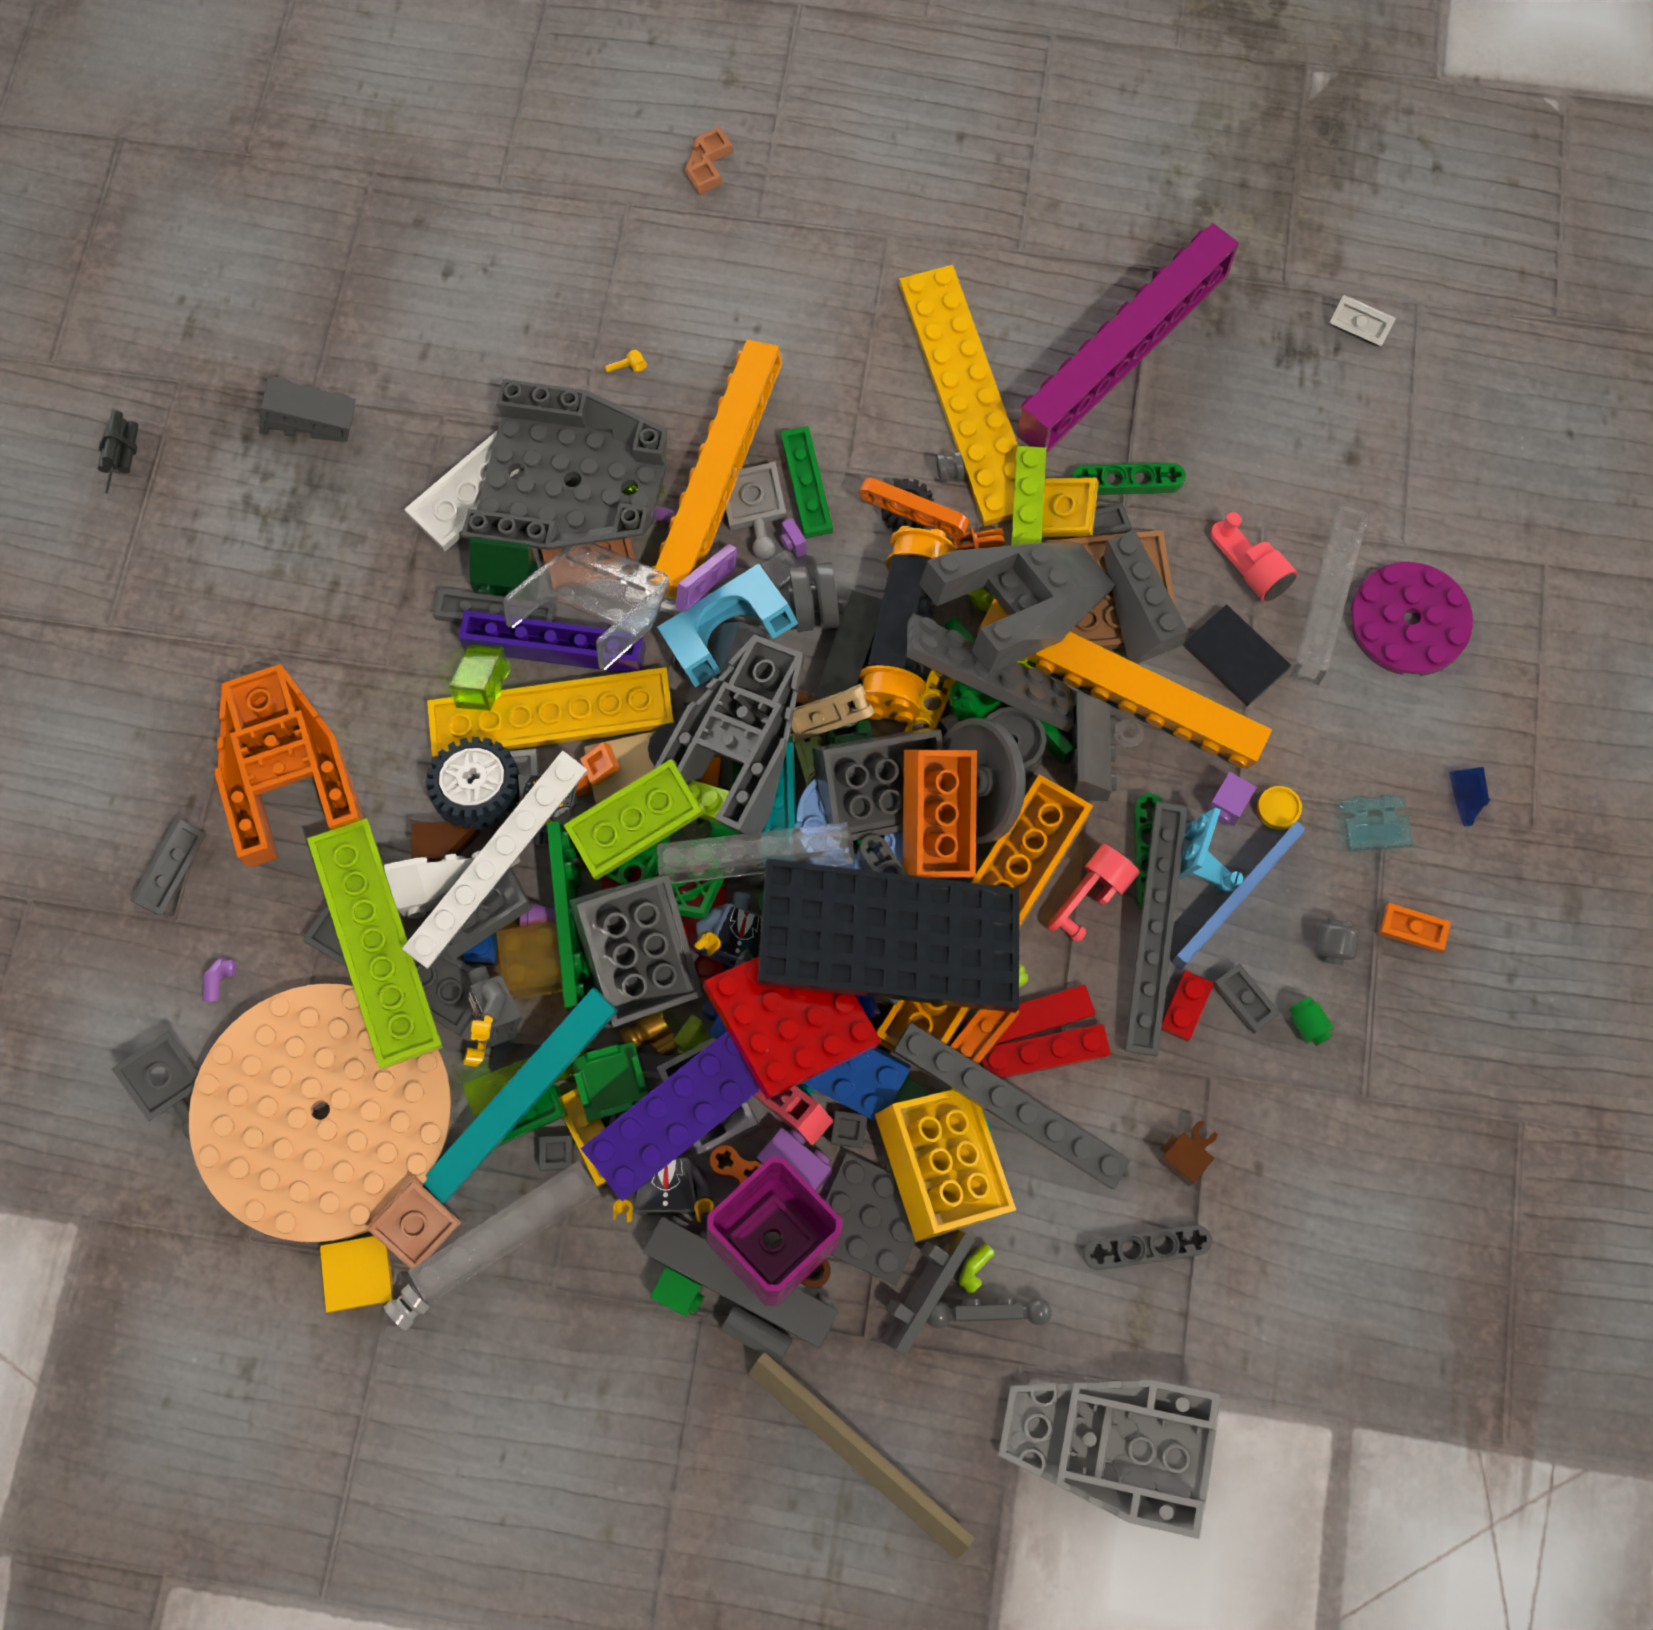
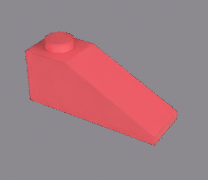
M797 1086L767 1100L761 1090L754 1095L760 1103L789 1128L800 1134L812 1146L833 1123L832 1118L822 1106Z

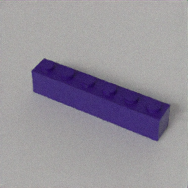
M464 610L458 637L465 652L622 673L641 671L646 651L642 633Z

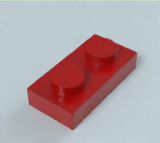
M1185 970L1164 1015L1161 1030L1189 1042L1214 983Z

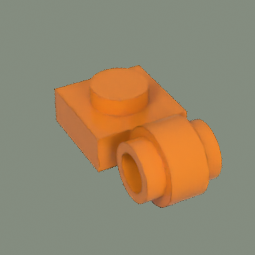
M602 742L580 758L587 772L578 782L575 796L587 795L592 790V784L598 786L620 770L609 744Z

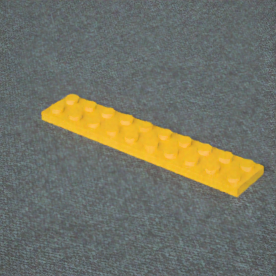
M949 265L900 278L899 286L956 449L961 452L964 472L983 526L1013 519L1016 449L1018 443L954 266Z

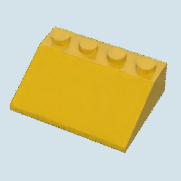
M949 1090L895 1103L875 1114L916 1242L1016 1211L983 1110L980 1106L956 1091Z

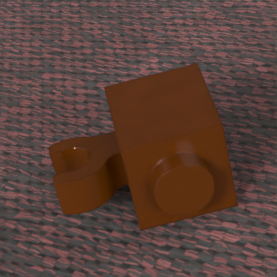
M1202 1120L1192 1127L1191 1137L1185 1132L1178 1138L1171 1135L1160 1148L1164 1154L1158 1161L1188 1187L1196 1182L1215 1159L1205 1148L1216 1140L1218 1134L1214 1132L1209 1138H1202L1199 1134V1129L1204 1124Z

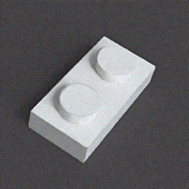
M1343 295L1330 323L1382 346L1396 318Z

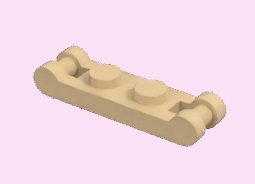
M862 684L796 707L791 725L793 730H790V735H793V742L866 719L873 715L875 712L870 703L867 704L864 695L866 692ZM853 701L856 709L850 711L847 702Z

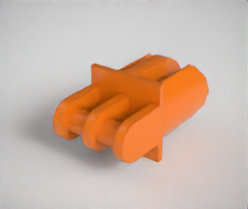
M972 527L970 531L965 532L962 538L949 536V540L955 546V551L1005 546L1003 528L974 532Z

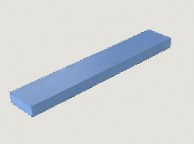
M1297 821L1174 958L1172 963L1179 969L1185 967L1302 835L1305 827Z

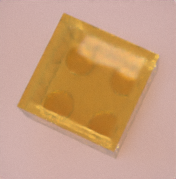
M556 921L496 931L501 975L513 1000L563 991Z

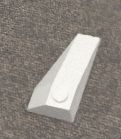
M481 851L473 853L471 855L472 858L448 854L445 855V859L439 862L427 863V858L421 857L384 865L398 911L404 917L407 916L411 919L425 916L426 912L431 911L439 904ZM520 856L515 860L511 867L521 862Z

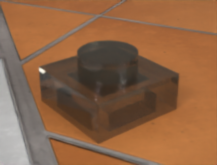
M695 819L674 832L669 838L673 848L701 845L714 830L709 820L697 821Z

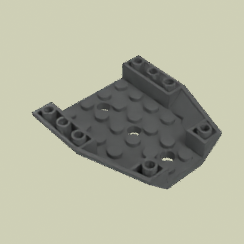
M503 379L496 404L501 414V420L477 510L468 509L461 536L463 538L478 537L530 544L531 548L544 550L643 536L654 523L666 472L667 428L587 390ZM516 469L525 471L524 475L519 479L510 478V474ZM578 477L581 479L580 484L576 487L566 486L570 478ZM629 485L638 487L637 492L633 495L628 496L622 493L624 488Z

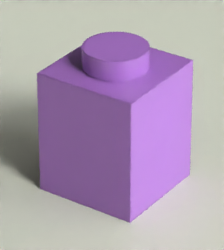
M1229 772L1207 812L1215 807L1220 809L1217 822L1234 826L1257 787Z

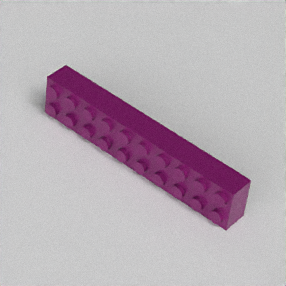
M1214 223L1205 230H1199L1193 237L1191 244L1186 249L1184 247L1179 249L1172 262L1168 266L1163 265L1149 285L1143 284L1137 291L1135 298L1130 303L1125 302L1111 322L1109 320L1105 321L1092 340L1088 338L1084 341L1078 350V354L1073 358L1068 357L1054 377H1047L1040 386V390L1034 396L1029 395L1023 401L1020 407L1021 416L1018 420L1017 437L1030 447H1046L1047 454L1229 275L1239 242Z

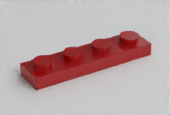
M1104 1024L993 1046L981 1061V1066L998 1078L1004 1079L1107 1058L1111 1056Z

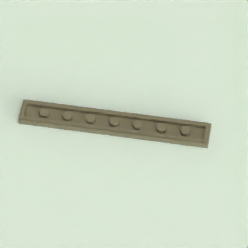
M764 1352L748 1375L955 1559L970 1547L975 1539L973 1535L767 1353Z

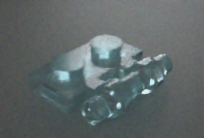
M1391 794L1380 795L1379 798L1365 799L1364 796H1355L1352 800H1342L1340 802L1341 812H1353L1355 818H1346L1344 821L1348 852L1411 847L1413 840L1408 814L1396 815L1395 809L1405 808L1404 797H1392ZM1380 810L1383 816L1368 817L1367 811Z

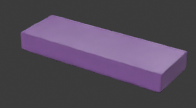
M730 544L726 545L679 582L675 608L683 612L687 611L734 573L737 548Z

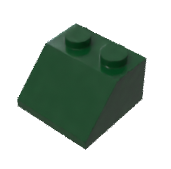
M471 537L469 582L474 593L533 600L539 568L530 544Z

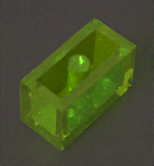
M468 645L450 684L456 708L491 711L495 700L500 697L504 679L508 678L510 674V662L506 660L503 647Z

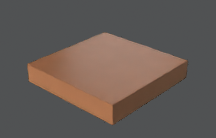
M412 1178L366 1226V1229L415 1273L461 1224V1221L416 1179Z

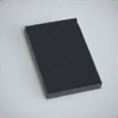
M1227 604L1183 644L1191 654L1247 707L1291 667V664Z

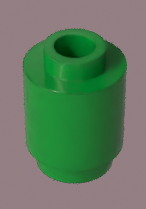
M1311 996L1289 1008L1293 1015L1290 1018L1306 1044L1313 1042L1315 1046H1318L1332 1038L1330 1031L1334 1029V1026L1319 1002L1315 1003Z

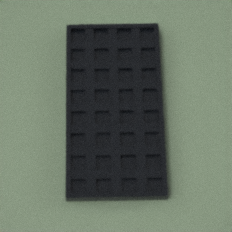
M767 858L764 870L757 984L1016 1013L1019 1009V888Z

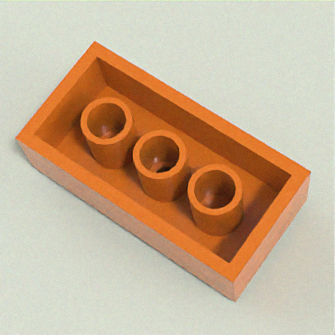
M904 750L903 868L908 875L927 878L976 877L977 750Z

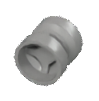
M408 1283L401 1290V1295L396 1300H390L383 1308L402 1330L407 1331L414 1324V1318L428 1311L431 1305L412 1284Z

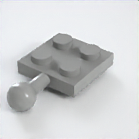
M776 462L740 469L737 482L726 507L731 531L754 526L756 540L753 543L752 549L755 556L760 559H769L776 551L775 542L767 535L765 523L788 518Z

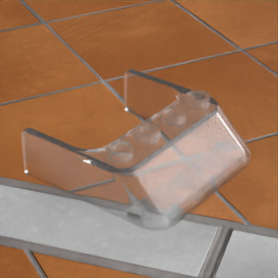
M595 543L566 547L504 597L506 625L514 628L540 605L550 601L563 603L613 626L596 641L598 666L606 670L653 627L669 588V577L662 571Z

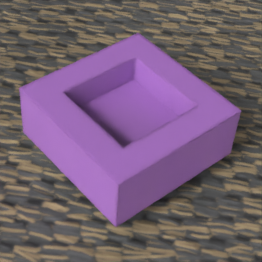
M793 518L782 522V535L780 539L784 548L787 551L792 550L797 559L807 554L806 540Z

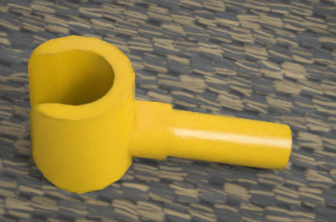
M632 350L625 359L606 365L605 368L608 373L631 366L634 372H640L647 367V363L639 351Z

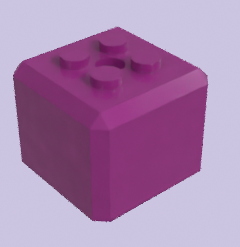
M770 1157L708 1214L707 1244L765 1306H777L837 1249L842 1233V1218L783 1157ZM769 1232L778 1233L782 1238V1244L775 1249L766 1247L763 1243L765 1234Z

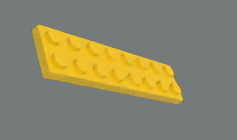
M667 667L427 700L432 758L439 759L438 752L442 748L448 752V744L454 742L456 746L461 745L459 739L466 738L468 743L472 742V737H479L481 742L486 737L490 738L493 744L496 741L501 743L504 749L515 750L657 730L665 724L674 722Z

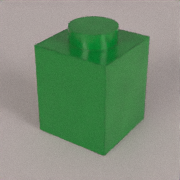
M666 1267L650 1298L688 1318L691 1312L696 1315L705 1296L701 1294L702 1286Z

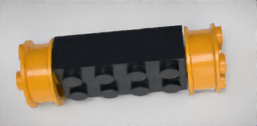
M901 526L891 537L893 552L886 559V567L889 570L869 658V667L861 671L860 679L866 692L864 695L867 704L870 703L875 712L868 718L874 720L886 718L909 724L921 713L918 700L919 696L926 690V683L921 678V665L907 657L908 621L913 613L933 620V611H930L933 601L920 586V582L927 561L955 551V546L946 538L945 532L941 530Z

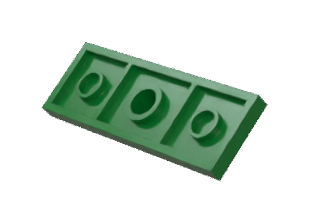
M560 821L547 823L564 1007L571 1013L590 992L591 989L587 988V978L591 977L587 960L584 958V949L569 902L578 898L577 887L582 886L581 873L579 868L575 869L574 859L579 857V852L567 830Z

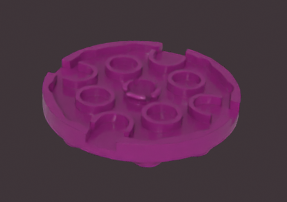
M1399 562L1376 570L1361 584L1351 604V630L1360 649L1378 666L1400 675L1409 673L1424 676L1443 670L1459 657L1467 646L1472 634V609L1464 591L1449 575L1427 564ZM1416 613L1418 623L1409 624L1404 619V614Z

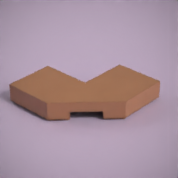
M720 126L695 138L693 151L685 168L686 177L698 195L723 184L722 177L712 162L732 153L733 146Z

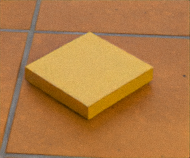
M1097 478L1045 479L1042 537H1090L1093 535L1099 485Z
M375 1236L320 1246L326 1313L382 1304L395 1300L390 1252Z

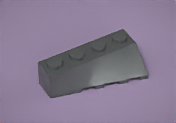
M1132 530L1108 540L1103 558L1107 576L1115 584L1112 590L1115 601L1114 607L1120 623V634L1125 645L1126 659L1139 664L1182 646L1189 631L1136 531Z

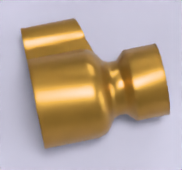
M661 1011L639 1018L634 1027L627 1026L619 1031L625 1044L635 1043L636 1051L642 1048L643 1043L647 1041L661 1055H668L680 1048Z

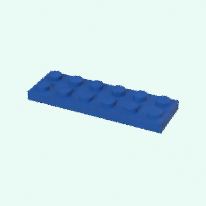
M719 1014L709 1032V1035L716 1039L727 1031ZM875 1047L803 1082V1084L877 1122L875 1114L892 1105L911 1069V1065Z

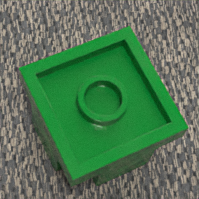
M634 1042L619 1046L613 1045L588 1052L586 1055L577 1057L572 1062L587 1122L626 1112L648 1094Z

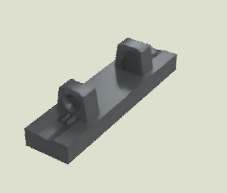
M955 1230L946 1233L938 1246L926 1241L920 1253L927 1257L929 1262L903 1305L893 1299L889 1302L885 1311L895 1318L881 1342L902 1355H907L975 1241L974 1238L963 1231Z

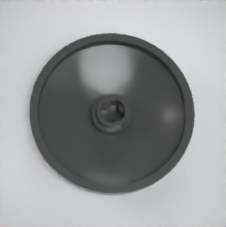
M984 718L962 720L955 724L943 737V749L977 750L976 844L991 843L1005 836L1013 827L1020 814L1026 784L1024 763L1016 741L1004 726L994 720Z

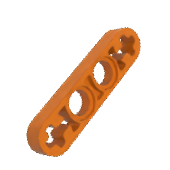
M865 478L858 492L863 500L872 505L932 529L941 530L955 538H962L970 524L969 519L960 512L874 478Z

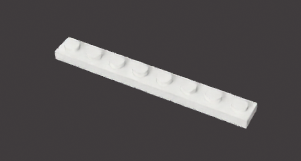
M562 750L402 949L429 969L585 775L587 769Z

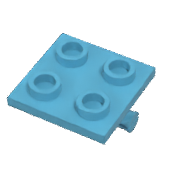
M1215 807L1207 813L1201 814L1193 822L1190 821L1184 834V838L1187 840L1182 850L1179 879L1192 874L1214 883L1216 892H1231L1243 882V875L1237 871L1231 873L1208 851L1221 811Z

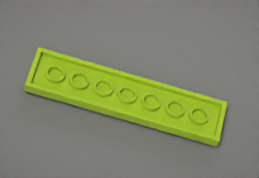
M366 818L307 838L379 1068L383 1070L443 1048L415 960L402 949L408 942V938L389 886L369 820Z

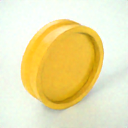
M1274 786L1263 792L1257 802L1256 812L1259 820L1266 827L1273 830H1286L1292 827L1299 819L1302 812V803L1299 796L1290 788Z

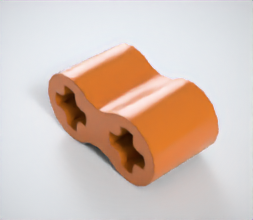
M727 1145L715 1148L710 1156V1165L716 1175L724 1179H735L740 1184L747 1179L746 1174L748 1172L753 1174L762 1165L757 1161L743 1160L734 1148ZM731 1155L730 1159L733 1165L731 1167L725 1166L723 1170L720 1169L721 1165L718 1159Z

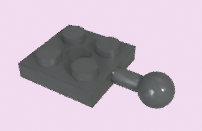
M167 1031L113 1067L112 1071L149 1122L173 1107L184 1122V1136L190 1140V1107L184 1098L193 1092L198 1071L171 1033ZM156 1067H164L169 1074L167 1082L161 1086L152 1084L149 1078L150 1072Z

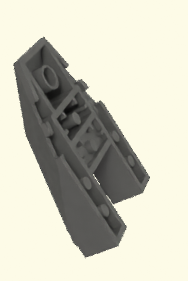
M1034 543L951 551L927 561L920 582V586L936 606L986 586L1009 615L1008 617L980 628L972 648L973 654L989 674L1063 641L1067 633L1074 626H1077L1091 609H1094L1115 587L1112 580L1081 543Z
M755 634L728 662L730 666L718 679L713 678L706 685L708 690L697 702L691 701L686 707L654 769L672 759L689 785L692 780L700 782L715 753L742 764L743 767L715 820L730 831L757 842L772 812L806 655Z

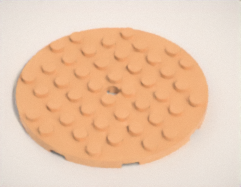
M316 984L293 988L276 994L258 1003L236 1019L215 1042L200 1068L190 1102L189 1135L191 1149L201 1177L212 1195L235 1218L253 1229L279 1239L300 1243L333 1242L368 1232L366 1226L412 1178L425 1187L423 1185L427 1179L425 1175L443 1155L451 1127L452 1095L445 1062L440 1051L436 1050L381 1070L378 1066L353 986L344 984ZM319 1103H328L330 1106L329 1115L321 1120L315 1119L313 1107H316Z

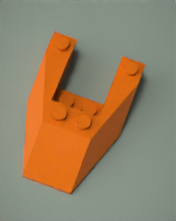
M281 664L222 683L219 713L221 727L220 737L217 738V750L219 753L215 777L239 860L248 868H252L279 858L261 794L313 776L327 824L331 830L365 819L336 736Z

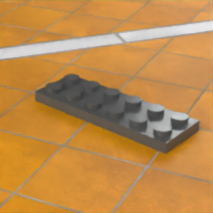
M913 613L907 625L908 658L1061 730L1068 732L1074 725L1071 688L1064 682L1053 680L1043 675L1039 670L1028 668L1017 662L989 674L972 652L975 642L963 637L962 634L955 630H948L937 625L930 618H923Z
M327 904L303 938V941L347 968ZM404 927L409 941L414 933ZM442 951L429 969L414 959L435 1022L461 1037L473 1019L467 999L470 986H472L468 973L474 969L457 958L452 960L445 951Z

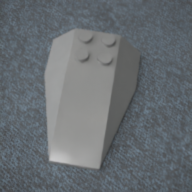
M1155 1380L1011 1386L998 1456L1116 1515L1128 1523L1200 1539L1217 1432L1220 1394Z

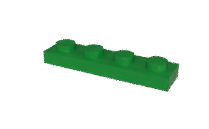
M809 426L781 431L782 444L804 538L832 534L833 525Z

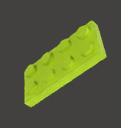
M670 759L564 824V827L592 877L598 880L705 813L675 762Z

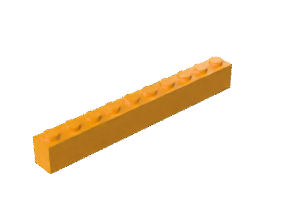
M746 340L743 350H739L737 354L736 367L734 372L728 376L725 395L721 396L718 401V412L715 420H711L709 423L707 440L699 448L697 465L690 471L687 490L681 493L677 515L671 518L668 537L660 545L658 562L650 570L649 582L656 596L676 600L678 583L706 561L729 498L737 482L739 470L742 469L783 364L778 345Z
M995 598L980 628L1009 616ZM1070 631L1063 641L1020 660L1025 661L1027 659L1035 663L1036 668L1047 674L1055 673L1063 677L1064 682L1073 687L1079 688L1082 686L1090 690L1091 695L1099 700H1111L1119 704L1118 707L1122 711L1129 714L1137 713L1145 717V720L1155 727L1162 728L1164 726L1174 731L1173 734L1181 740L1190 741L1191 739L1201 744V748L1204 751L1214 755L1219 753L1229 758L1231 764L1240 768H1251L1258 761L1272 729Z

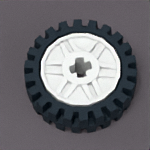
M472 737V742L468 743L466 738L459 739L461 744L459 746H456L454 742L448 744L449 751L446 752L442 748L438 752L439 759L433 758L431 761L432 768L427 770L428 779H426V786L431 802L438 814L446 822L449 820L451 825L458 827L461 824L463 829L469 830L471 825H474L475 829H483L482 823L487 822L490 827L495 825V818H498L500 821L505 819V811L511 813L514 809L513 802L518 803L520 798L518 775L520 773L510 751L507 748L504 749L502 744L497 741L493 744L492 740L486 737L483 742H481L479 737Z

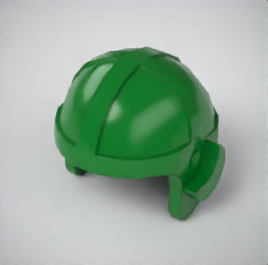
M961 682L954 683L949 691L950 707L952 713L959 721L971 718L986 719L989 714L1000 709L1001 701Z

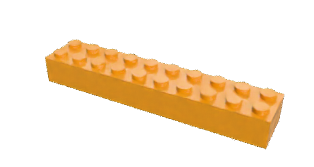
M1039 774L1024 798L1017 821L1005 836L997 840L971 883L1019 888L1020 929L1087 821L1093 805ZM899 1000L897 1005L892 1007L877 1031L882 1041L879 1045L892 1052L908 1023H913L948 1045L971 1008Z

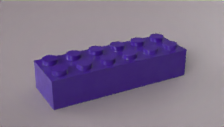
M726 1031L586 1143L581 1150L623 1202L761 1089L729 1032Z

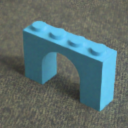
M759 564L699 600L687 611L680 612L657 627L695 688L721 672L708 651L707 643L712 631L726 619L738 615L753 616L762 623L772 639L799 624L788 603Z

